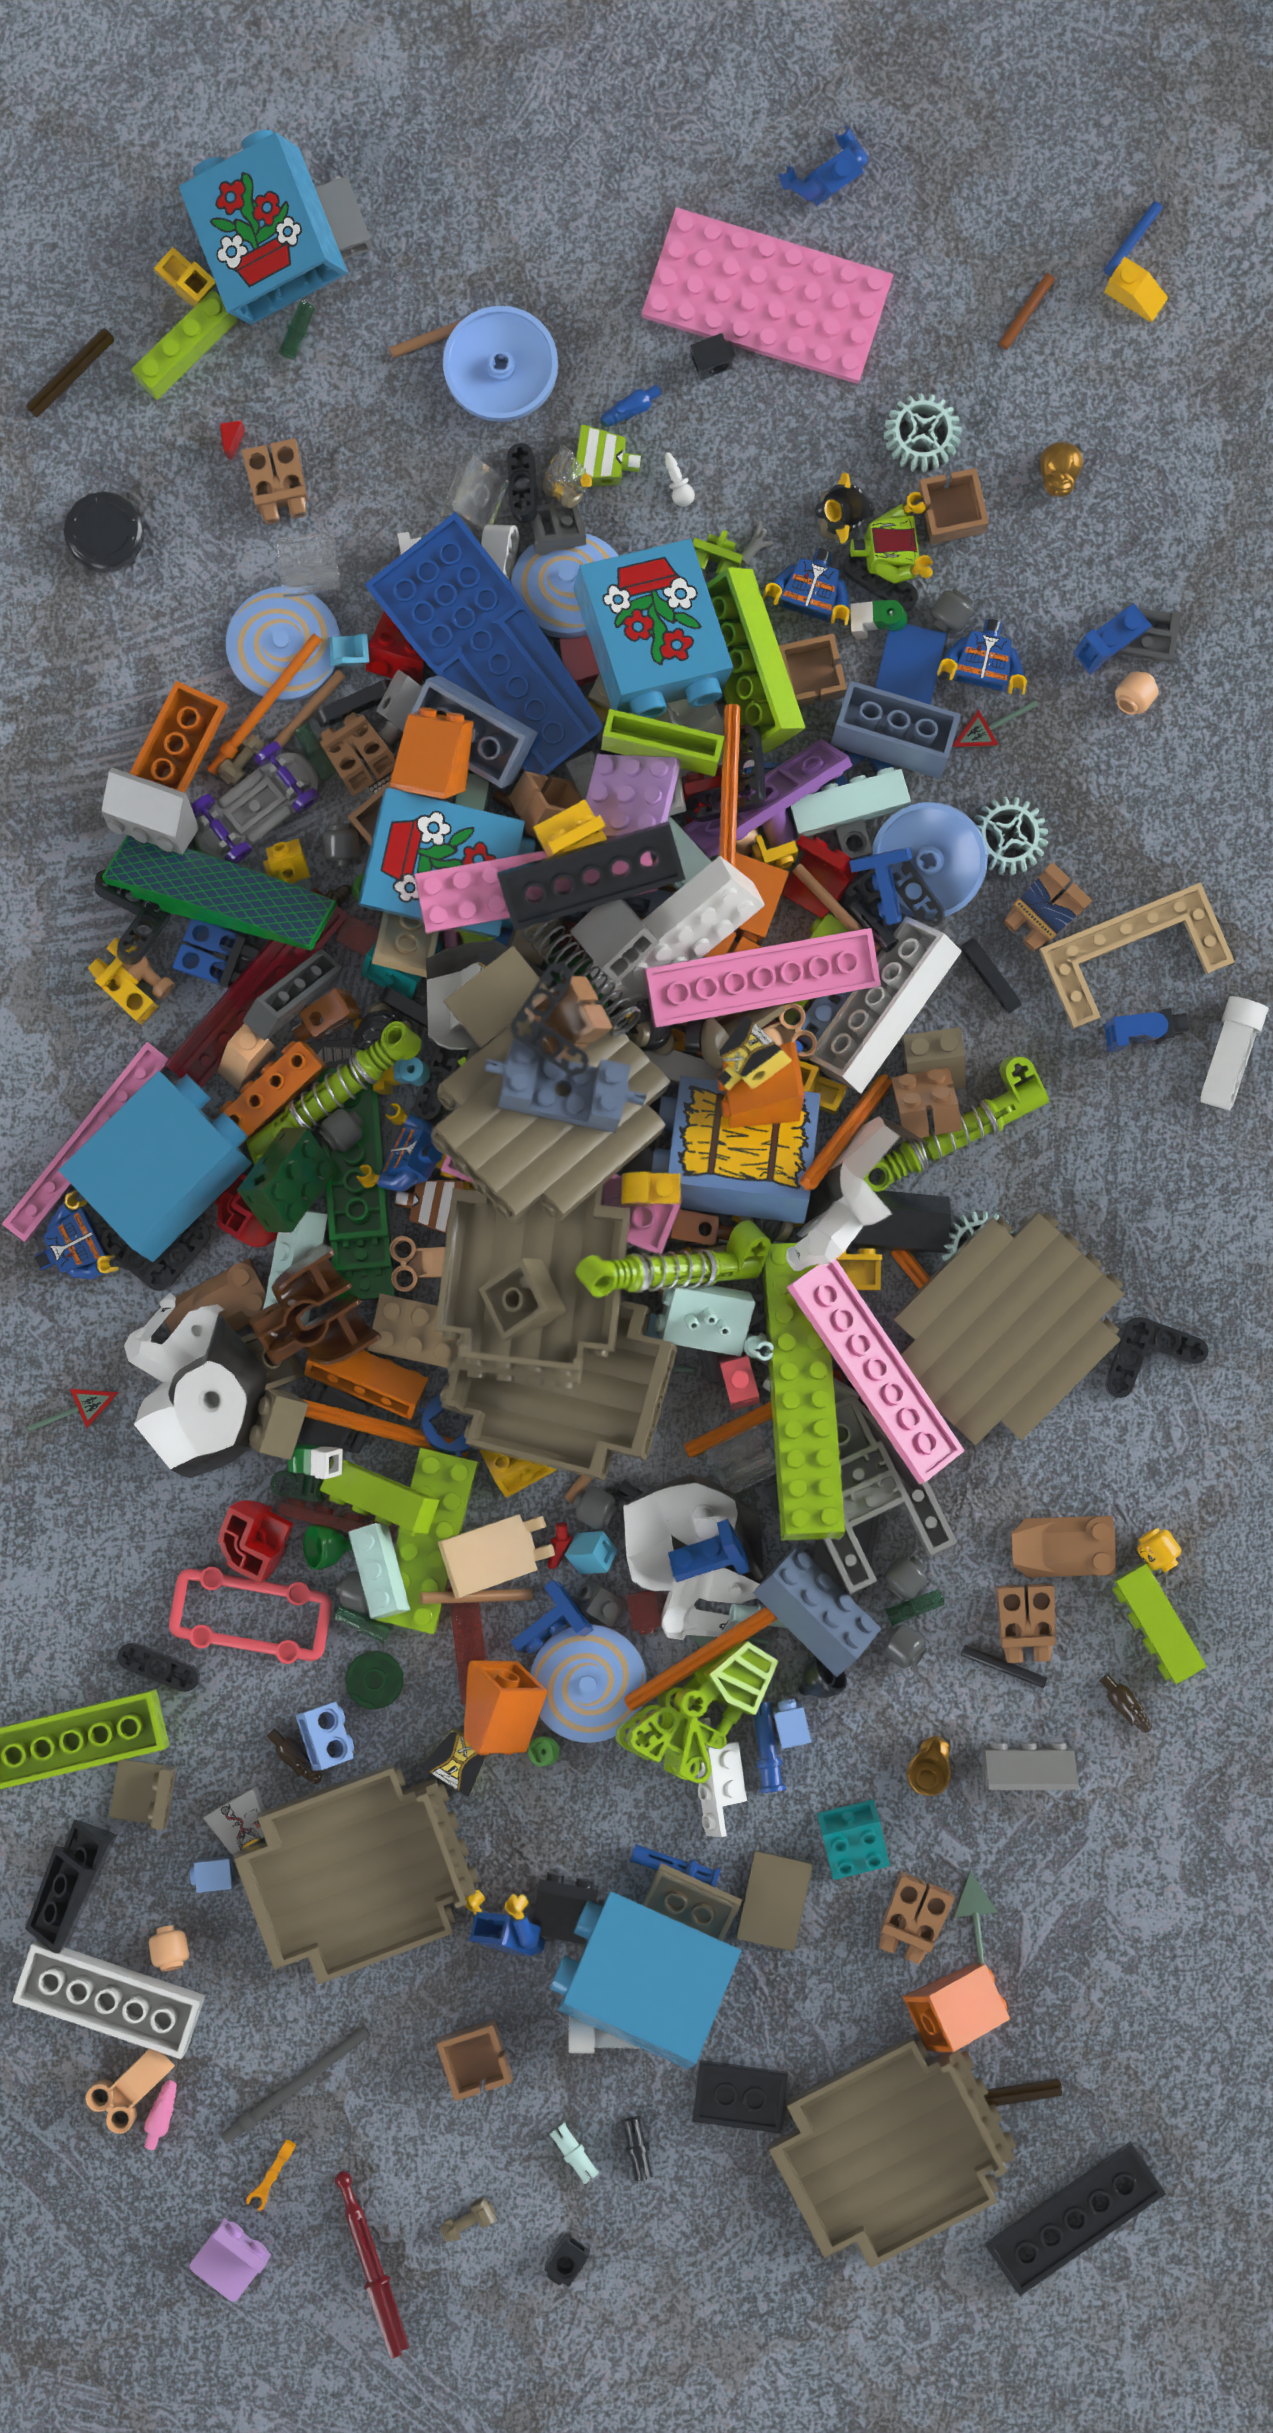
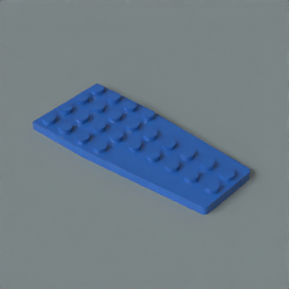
M456 512L364 584L419 656L437 675L446 678L538 732L522 765L525 771L547 776L598 736L603 726L602 722L510 581Z

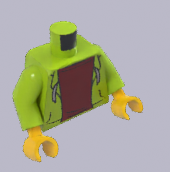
M919 492L910 493L907 497L906 505L902 503L873 520L866 530L864 539L851 540V556L866 557L867 568L870 573L878 574V576L895 584L914 579L918 574L923 578L931 577L933 571L930 567L926 566H931L933 562L928 555L919 557L914 516H910V512L915 514L924 512L926 506L923 502L914 505L916 501L922 499V495Z

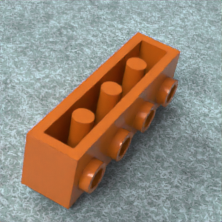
M305 1041L290 1042L281 1051L283 1056L277 1062L272 1060L266 1064L260 1071L262 1074L260 1078L255 1082L251 1080L246 1083L239 1091L241 1095L234 1102L229 1100L219 1109L220 1115L224 1112L247 1134V1139L273 1120L291 1100H294L328 1068Z
M365 1349L342 1362L331 1365L317 1364L309 1356L304 1375L409 1420H412L420 1404L429 1379L417 1371L398 1366L389 1359H382L372 1355Z

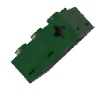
M282 1128L237 1191L266 1232L292 1233L336 1169L308 1128Z

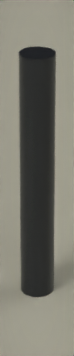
M964 1645L962 1649V1657L1041 1688H1044L1047 1677L1015 1664L1007 1663L1005 1660Z

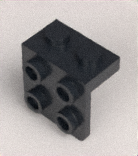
M547 1872V1875L541 1874L532 1924L540 1927V1936L585 1944L587 1939L573 1932L586 1902L596 1903L599 1886L593 1885L594 1881L585 1878H576V1881L564 1879L565 1875L560 1873Z

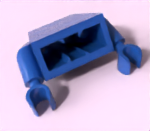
M845 126L846 132L844 134H834L843 151L818 167L804 180L797 178L793 166H787V173L785 174L778 172V177L783 189L791 188L807 201H813L817 207L864 173L862 168L868 163V155L857 142L850 127Z

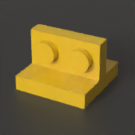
M586 800L533 827V831L548 857L607 840L602 831L606 826L600 815L594 816Z

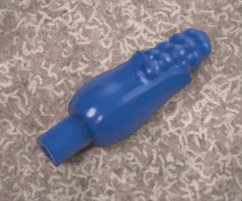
M654 385L646 391L637 389L626 398L616 401L617 404L601 416V425L604 427L613 426L618 422L628 421L630 418L647 411L651 407V400L662 394L658 385Z

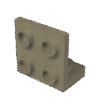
M127 1759L118 1761L110 1817L151 1824V1829H165L169 1823L177 1767Z

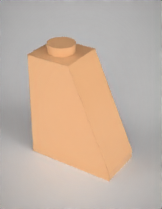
M244 1023L228 1041L217 1072L240 1091L278 1048L269 1039L264 1041Z

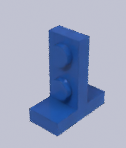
M1133 603L1098 630L1093 629L1087 633L1073 654L1087 672L1092 675L1100 669L1106 660L1149 630L1152 625L1135 603Z
M911 847L849 861L852 873L875 868L876 873L872 874L873 886L875 891H880L882 902H878V909L881 919H886L887 925L902 921L890 864L912 859Z
M728 1519L717 1522L720 1535L668 1552L673 1577L676 1582L733 1564L739 1575L750 1572L744 1546Z
M552 1580L544 1586L557 1606L511 1641L517 1651L523 1653L535 1652L544 1644L543 1640L550 1634L556 1635L564 1630L567 1626L565 1624L567 1621L578 1635L585 1637L594 1630L561 1582Z

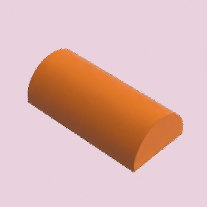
M175 681L129 774L186 793L229 706L216 698Z

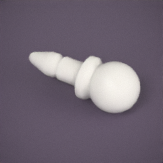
M667 452L665 454V463L667 469H669L670 478L673 481L669 485L673 489L672 499L676 505L686 507L694 500V490L687 484L688 478L682 479L680 469L677 467V461Z

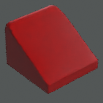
M242 421L226 422L220 425L223 451L228 460H233L244 435L245 428Z

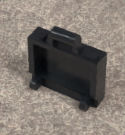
M317 1380L306 1398L309 1401L365 1415L368 1410L366 1408L368 1404ZM304 1417L296 1445L342 1448L343 1451L359 1454L370 1434L358 1431L349 1446L346 1442L354 1429Z

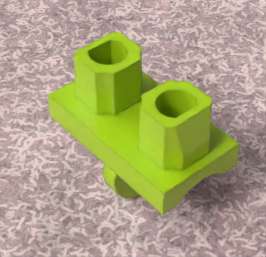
M723 529L720 537L709 534L707 542L694 537L692 543L702 572H705L709 560L719 563L715 576L727 568H741L743 555L733 552L736 543L727 540L729 531Z

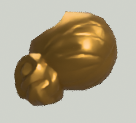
M1054 442L1047 446L1041 454L1040 468L1045 490L1054 497H1064L1071 494L1074 489V482L1082 470L1083 457L1081 451L1075 445L1068 442Z
M938 1735L923 1741L919 1747V1752L910 1761L906 1772L907 1781L915 1792L926 1796H935L943 1793L949 1786L951 1779L948 1761L951 1748L949 1743Z

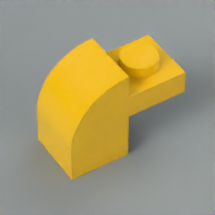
M173 247L154 267V271L176 290V294L194 307L216 287V282L211 275L195 261L191 264Z
M799 1060L804 1091L821 1093L819 1109L836 1115L847 1091V1086L821 1077L819 1075V1067Z
M630 1172L622 1174L621 1204L623 1206L680 1204V1173Z

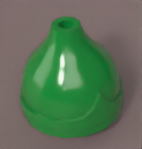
M314 1525L308 1527L303 1539L305 1560L308 1566L314 1570H322L333 1566L346 1552L352 1549L350 1539L343 1537L336 1529L328 1526Z

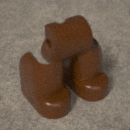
M323 1243L305 1253L302 1260L285 1270L275 1280L271 1288L278 1302L261 1310L250 1320L253 1330L273 1364L281 1362L304 1348L311 1359L317 1364L331 1365L350 1358L382 1338L379 1332L369 1327L356 1309V1306L361 1304V1301L351 1293L334 1302L331 1310L311 1322L303 1325L300 1321V1317L312 1307L321 1306L352 1287L348 1280L337 1273L329 1260V1257L335 1254L334 1250Z

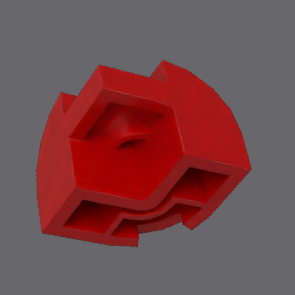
M242 1173L216 1199L215 1204L218 1205V1221L216 1224L220 1229L249 1246L257 1248L267 1246L277 1239L278 1232H266L237 1191L247 1177Z
M241 1500L229 1506L219 1531L217 1543H220L222 1553L228 1561L226 1564L229 1567L261 1584L275 1571L288 1547L286 1542L294 1523L272 1513L273 1507L252 1500Z

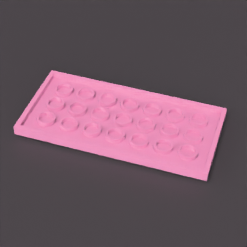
M676 207L641 317L706 338L723 333L725 341L730 340L735 347L859 384L894 274Z

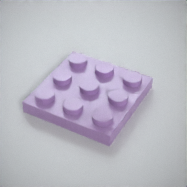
M597 754L586 801L594 816L600 815L606 826L602 831L607 839L667 822L681 765L677 757Z

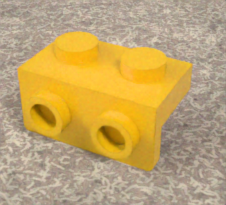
M761 834L755 836V845L751 846V856L753 859L783 870L793 867L792 863L796 862L798 855L795 841L766 850Z
M858 1249V1254H846L845 1250L836 1258L857 1291H881L882 1254H875V1249Z

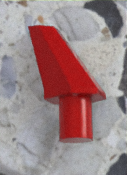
M565 1522L556 1523V1536L551 1539L555 1555L548 1559L547 1568L549 1569L559 1566L573 1540V1537L568 1534L567 1523Z

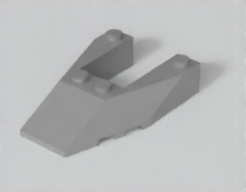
M854 1395L835 1403L845 1533L841 1538L823 1539L848 1595L877 1582L852 1527L900 1504H903L928 1558L957 1544L928 1481L922 1484L917 1482L874 1416Z

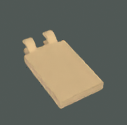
M520 1514L439 1541L438 1545L455 1599L537 1571L536 1561L554 1556L555 1552L552 1544L535 1548L530 1532L547 1527L544 1517H534L522 1522Z

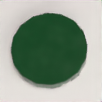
M380 1650L366 1651L358 1655L348 1666L345 1676L346 1688L351 1699L359 1706L370 1710L384 1708L392 1704L401 1694L404 1685V1673L398 1660L391 1654Z

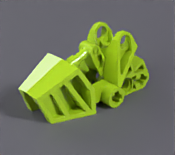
M745 1641L738 1644L691 1674V1679L682 1688L672 1686L658 1695L659 1706L654 1704L646 1705L617 1727L616 1742L622 1748L648 1761L650 1759L656 1763L660 1762L665 1753L663 1770L680 1779L689 1780L694 1783L707 1781L712 1773V1765L705 1745L714 1749H723L727 1743V1733L733 1724L736 1725L743 1713L756 1715L778 1660L750 1642ZM672 1695H676L674 1698V1705L670 1704V1701H673V1699H671ZM712 1701L727 1707L722 1715L723 1719L716 1730L697 1720V1717L702 1716L706 1712L708 1705ZM655 1709L654 1712H652L650 1715L646 1716L647 1713H648L650 1710ZM628 1729L629 1731L627 1734V1741H624V1738L626 1737L625 1730ZM699 1761H702L705 1765V1773L702 1777L695 1778L700 1770ZM693 1764V1770L690 1772L691 1765Z

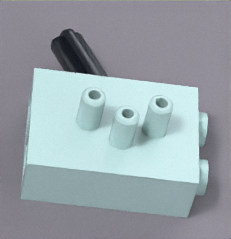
M698 1285L695 1288L685 1286L682 1289L673 1287L669 1290H664L662 1295L664 1308L662 1314H658L656 1318L655 1331H657L661 1340L673 1342L679 1346L696 1348L707 1382L718 1383L723 1379L717 1352L741 1357L755 1306L754 1298L750 1292L713 1285L708 1287Z

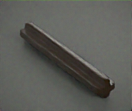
M102 328L26 404L28 411L33 416L39 417L114 342L113 335L107 329Z
M1050 2079L987 2089L989 2093L984 2095L989 2106L992 2104L1001 2106L1060 2097L1062 2095V2086L1059 2079Z

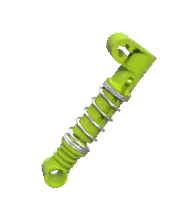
M395 1021L388 1024L382 1032L381 1040H377L375 1044H372L365 1050L354 1052V1054L350 1055L348 1064H339L337 1072L334 1074L327 1073L325 1081L314 1083L313 1090L310 1092H302L300 1100H291L286 1105L283 1113L246 1140L254 1165H256L282 1128H308L310 1132H313L316 1126L320 1127L319 1121L326 1116H330L332 1111L338 1107L344 1108L343 1103L348 1099H356L355 1094L361 1089L368 1090V1085L365 1081L374 1085L382 1079V1074L385 1070H388L391 1065L396 1064V1061L414 1058L421 1049V1038L402 1022Z
M1012 1055L1005 1058L1000 1065L999 1071L1008 1092L992 1100H981L978 1102L977 1108L972 1105L971 1111L963 1115L960 1114L961 1131L935 1135V1131L930 1127V1136L922 1137V1139L931 1147L923 1142H916L913 1139L901 1143V1146L897 1148L898 1152L895 1150L891 1151V1156L889 1153L885 1154V1159L882 1157L871 1169L879 1168L881 1171V1178L877 1183L873 1184L869 1181V1173L863 1180L872 1191H883L895 1182L894 1178L899 1180L901 1175L903 1177L907 1176V1171L910 1174L913 1172L919 1174L924 1172V1170L926 1171L928 1169V1159L940 1164L942 1157L948 1154L954 1157L956 1150L962 1147L969 1149L971 1142L975 1140L982 1142L985 1135L989 1133L996 1135V1133L998 1134L1003 1130L1004 1125L1049 1103L1046 1090L1032 1062L1020 1056ZM1014 1065L1022 1067L1018 1071L1019 1076L1025 1078L1030 1076L1031 1079L1016 1088L1014 1084L1021 1081L1019 1076L1012 1075V1072L1015 1071Z
M747 1220L739 1223L733 1229L724 1252H714L711 1249H695L691 1254L685 1250L679 1252L678 1255L673 1251H669L665 1256L655 1252L652 1257L642 1253L641 1255H627L623 1259L604 1261L599 1256L591 1255L584 1258L578 1264L576 1275L595 1297H603L612 1290L626 1289L629 1292H643L646 1289L656 1291L659 1288L669 1290L673 1287L682 1289L685 1286L689 1288H695L698 1285L708 1287L718 1281L755 1279L759 1277L769 1253L771 1242L755 1223Z

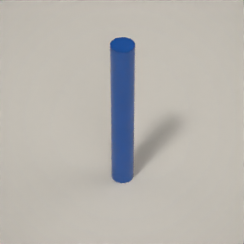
M1153 201L1103 270L1107 275L1112 276L1124 256H1128L1163 207L1159 202Z

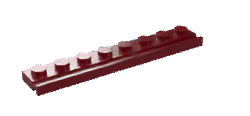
M316 887L311 891L326 897ZM336 906L312 951L269 940L165 1063L166 1067L176 1073L181 1079L187 1074L202 1088L218 1070L228 1041L244 1025L243 1020L254 1001L319 951L349 915Z

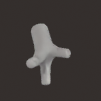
M760 520L757 521V528L751 542L741 554L743 555L742 562L748 565L760 549L774 545L773 541H763L767 530L762 527L763 522Z

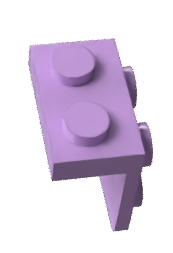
M224 2218L191 2261L190 2269L228 2300L235 2302L257 2273L260 2274L271 2254L262 2243L248 2237L240 2226Z

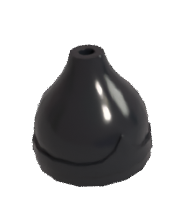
M814 1656L804 1667L802 1681L798 1687L799 1692L804 1696L812 1695L818 1698H830L838 1695L847 1685L845 1671L836 1677Z

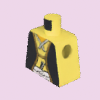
M746 1015L719 1050L718 1055L727 1063L728 1067L717 1077V1080L727 1090H730L742 1078L754 1089L788 1065L792 1060Z
M453 1728L427 1757L421 1767L469 1797L486 1755L476 1753L472 1746L463 1738L464 1733Z

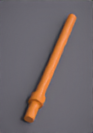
M315 633L311 635L230 740H225L220 746L219 754L207 768L213 775L216 776L218 774L219 767L226 759L233 760L239 752L238 747L242 741L249 735L323 641Z

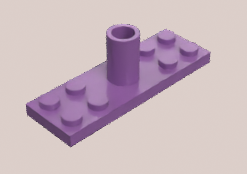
M820 739L765 774L766 799L760 807L737 814L736 841L745 838L749 832L760 825L772 848L795 841L797 833L786 808L806 795L815 793L819 790L820 786L831 779L841 776L845 770L852 766L849 756L823 739ZM751 789L750 795H739V797H746L751 800V795L755 793V790ZM720 818L706 822L694 820L681 828L708 858L719 854Z

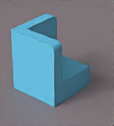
M366 633L355 636H333L328 638L331 667L359 666L369 663Z
M604 1531L582 1532L575 1534L565 1556L580 1574L607 1573L618 1549Z

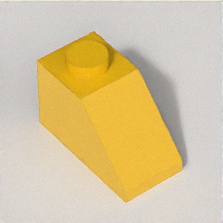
M1125 256L1110 277L1104 293L1151 323L1168 299L1151 274Z

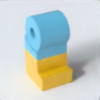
M416 1057L410 1060L401 1059L396 1061V1064L391 1065L388 1070H385L382 1074V1079L373 1085V1091L380 1095L393 1094L392 1086L408 1083L415 1086L424 1085L430 1078V1068L425 1062Z

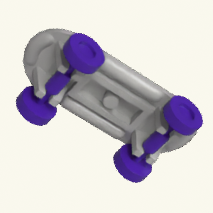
M277 741L265 746L254 758L260 766L258 769L217 801L210 794H206L191 804L199 826L194 836L195 845L199 852L234 864L241 862L251 853L252 846L295 812L300 814L309 809L320 798L317 792L318 774L313 764L306 757L299 754L281 753L283 748Z

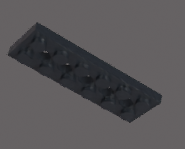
M669 821L497 872L514 931L686 880ZM646 852H653L657 855L656 862L651 866H645L640 862L641 856ZM623 860L628 863L627 871L620 875L613 873V864L616 861ZM589 869H595L600 873L599 879L594 883H587L583 879L584 873ZM559 878H568L571 881V886L567 891L561 892L555 889V882ZM532 886L540 887L543 891L542 896L537 900H530L526 897V891Z
M1130 2141L984 2244L1019 2296H1022L1166 2195V2192ZM1122 2177H1128L1132 2180V2186L1126 2192H1120L1116 2189V2183ZM1098 2194H1103L1108 2198L1107 2205L1102 2209H1096L1092 2206V2199ZM1073 2211H1079L1083 2214V2221L1078 2226H1071L1067 2223L1068 2215ZM1049 2228H1054L1059 2232V2237L1054 2243H1047L1043 2240V2233ZM1025 2245L1033 2247L1035 2250L1034 2256L1030 2260L1020 2259L1018 2252L1021 2247Z

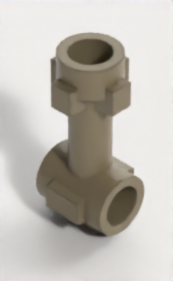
M254 734L242 741L246 747L234 762L226 759L219 767L217 773L221 775L220 778L227 784L236 786L246 776L242 769L254 754L257 755L265 747V743Z
M480 2197L470 2204L469 2207L472 2212L456 2221H453L451 2217L445 2219L444 2224L439 2227L446 2242L451 2240L455 2242L461 2239L459 2232L477 2222L481 2228H485L495 2222L496 2216L494 2214L496 2212L491 2202H487L485 2197Z

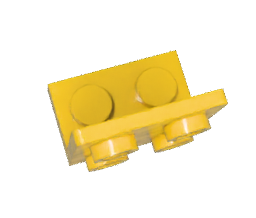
M479 1449L495 1483L506 1498L557 1470Z

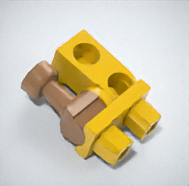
M116 937L107 947V950L116 957L114 961L108 966L98 957L88 969L96 978L95 982L135 1021L143 1025L159 1006L136 985L143 979L153 987L152 994L158 1000H162L173 990L175 983L169 977L161 979L151 968V962L145 956L139 963L134 965L122 963L117 957V946L120 939ZM132 945L129 950L125 951L130 953L132 950L135 951V947Z

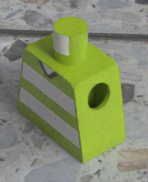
M581 424L573 477L574 486L582 487L580 478L585 472L592 478L591 486L621 485L623 471L639 473L641 455L625 453L626 438Z

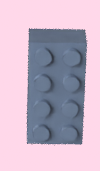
M440 675L426 679L411 712H417L419 708H432L437 710L436 714L446 716V713H459L464 715L465 720L474 721L468 769L500 788L514 783L538 734L535 730Z
M850 680L830 745L941 779L961 714Z
M798 1545L772 1569L753 1591V1594L836 1677L861 1656L881 1630L874 1620Z

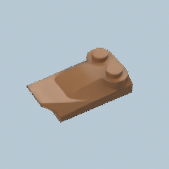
M248 1258L175 1297V1308L164 1321L172 1334L188 1312L218 1304L225 1309L219 1312L220 1315L236 1332L250 1325L252 1317L263 1310L267 1290L251 1259Z
M1111 1515L1023 1518L1022 1523L1015 1530L1011 1531L1012 1564L1025 1577L1115 1575V1530Z

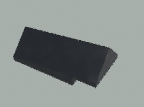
M884 1190L879 1192L873 1191L892 1214L874 1224L864 1225L850 1243L860 1244L859 1248L947 1253L948 1249L944 1245L949 1242L951 1222L949 1197Z
M74 1820L65 1847H54L25 1927L29 1933L52 1952L58 1954L69 1944L117 1837L115 1833L80 1820Z

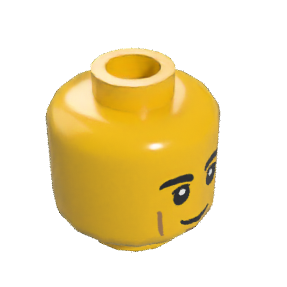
M1156 1527L1138 1539L1140 1544L1137 1547V1551L1150 1570L1156 1571L1161 1569L1165 1573L1178 1564L1176 1558L1181 1554V1548L1168 1530H1159Z

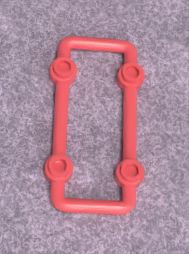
M216 1566L207 1567L204 1570L185 1569L180 1572L176 1580L169 1618V1630L177 1638L190 1640L191 1644L196 1648H206L210 1644L260 1652L276 1655L278 1660L285 1664L293 1663L297 1659L315 1661L323 1655L332 1600L329 1595L322 1591L311 1590L304 1582H295L290 1586L265 1581L260 1584L252 1579L226 1575ZM188 1581L201 1582L202 1586L207 1590H216L221 1586L287 1597L291 1604L297 1606L303 1605L307 1601L320 1603L313 1649L300 1648L299 1644L294 1640H284L277 1644L215 1633L206 1624L197 1625L193 1629L181 1627L180 1623Z

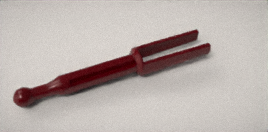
M341 2171L335 2177V2184L341 2190L345 2202L347 2223L367 2280L364 2289L368 2292L390 2358H396L402 2355V2350L409 2348V2344L389 2280L391 2278L383 2273L363 2209L356 2201L351 2187L352 2177L348 2172Z

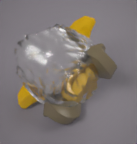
M561 445L559 452L550 461V465L541 482V487L548 497L561 501L563 507L573 508L582 499L584 491L591 487L592 475L586 473V468L582 467V464L578 462L569 448Z

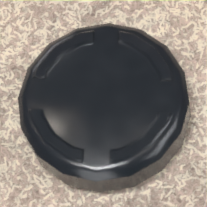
M105 491L88 494L75 502L66 516L63 529L66 545L76 561L89 570L102 573L120 570L133 562L142 548L145 535L142 519L132 503L119 494Z

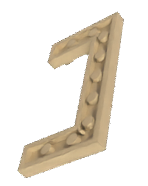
M1201 882L1039 949L1072 1029L1101 1018L1079 964L1184 922L1206 975L1235 962Z

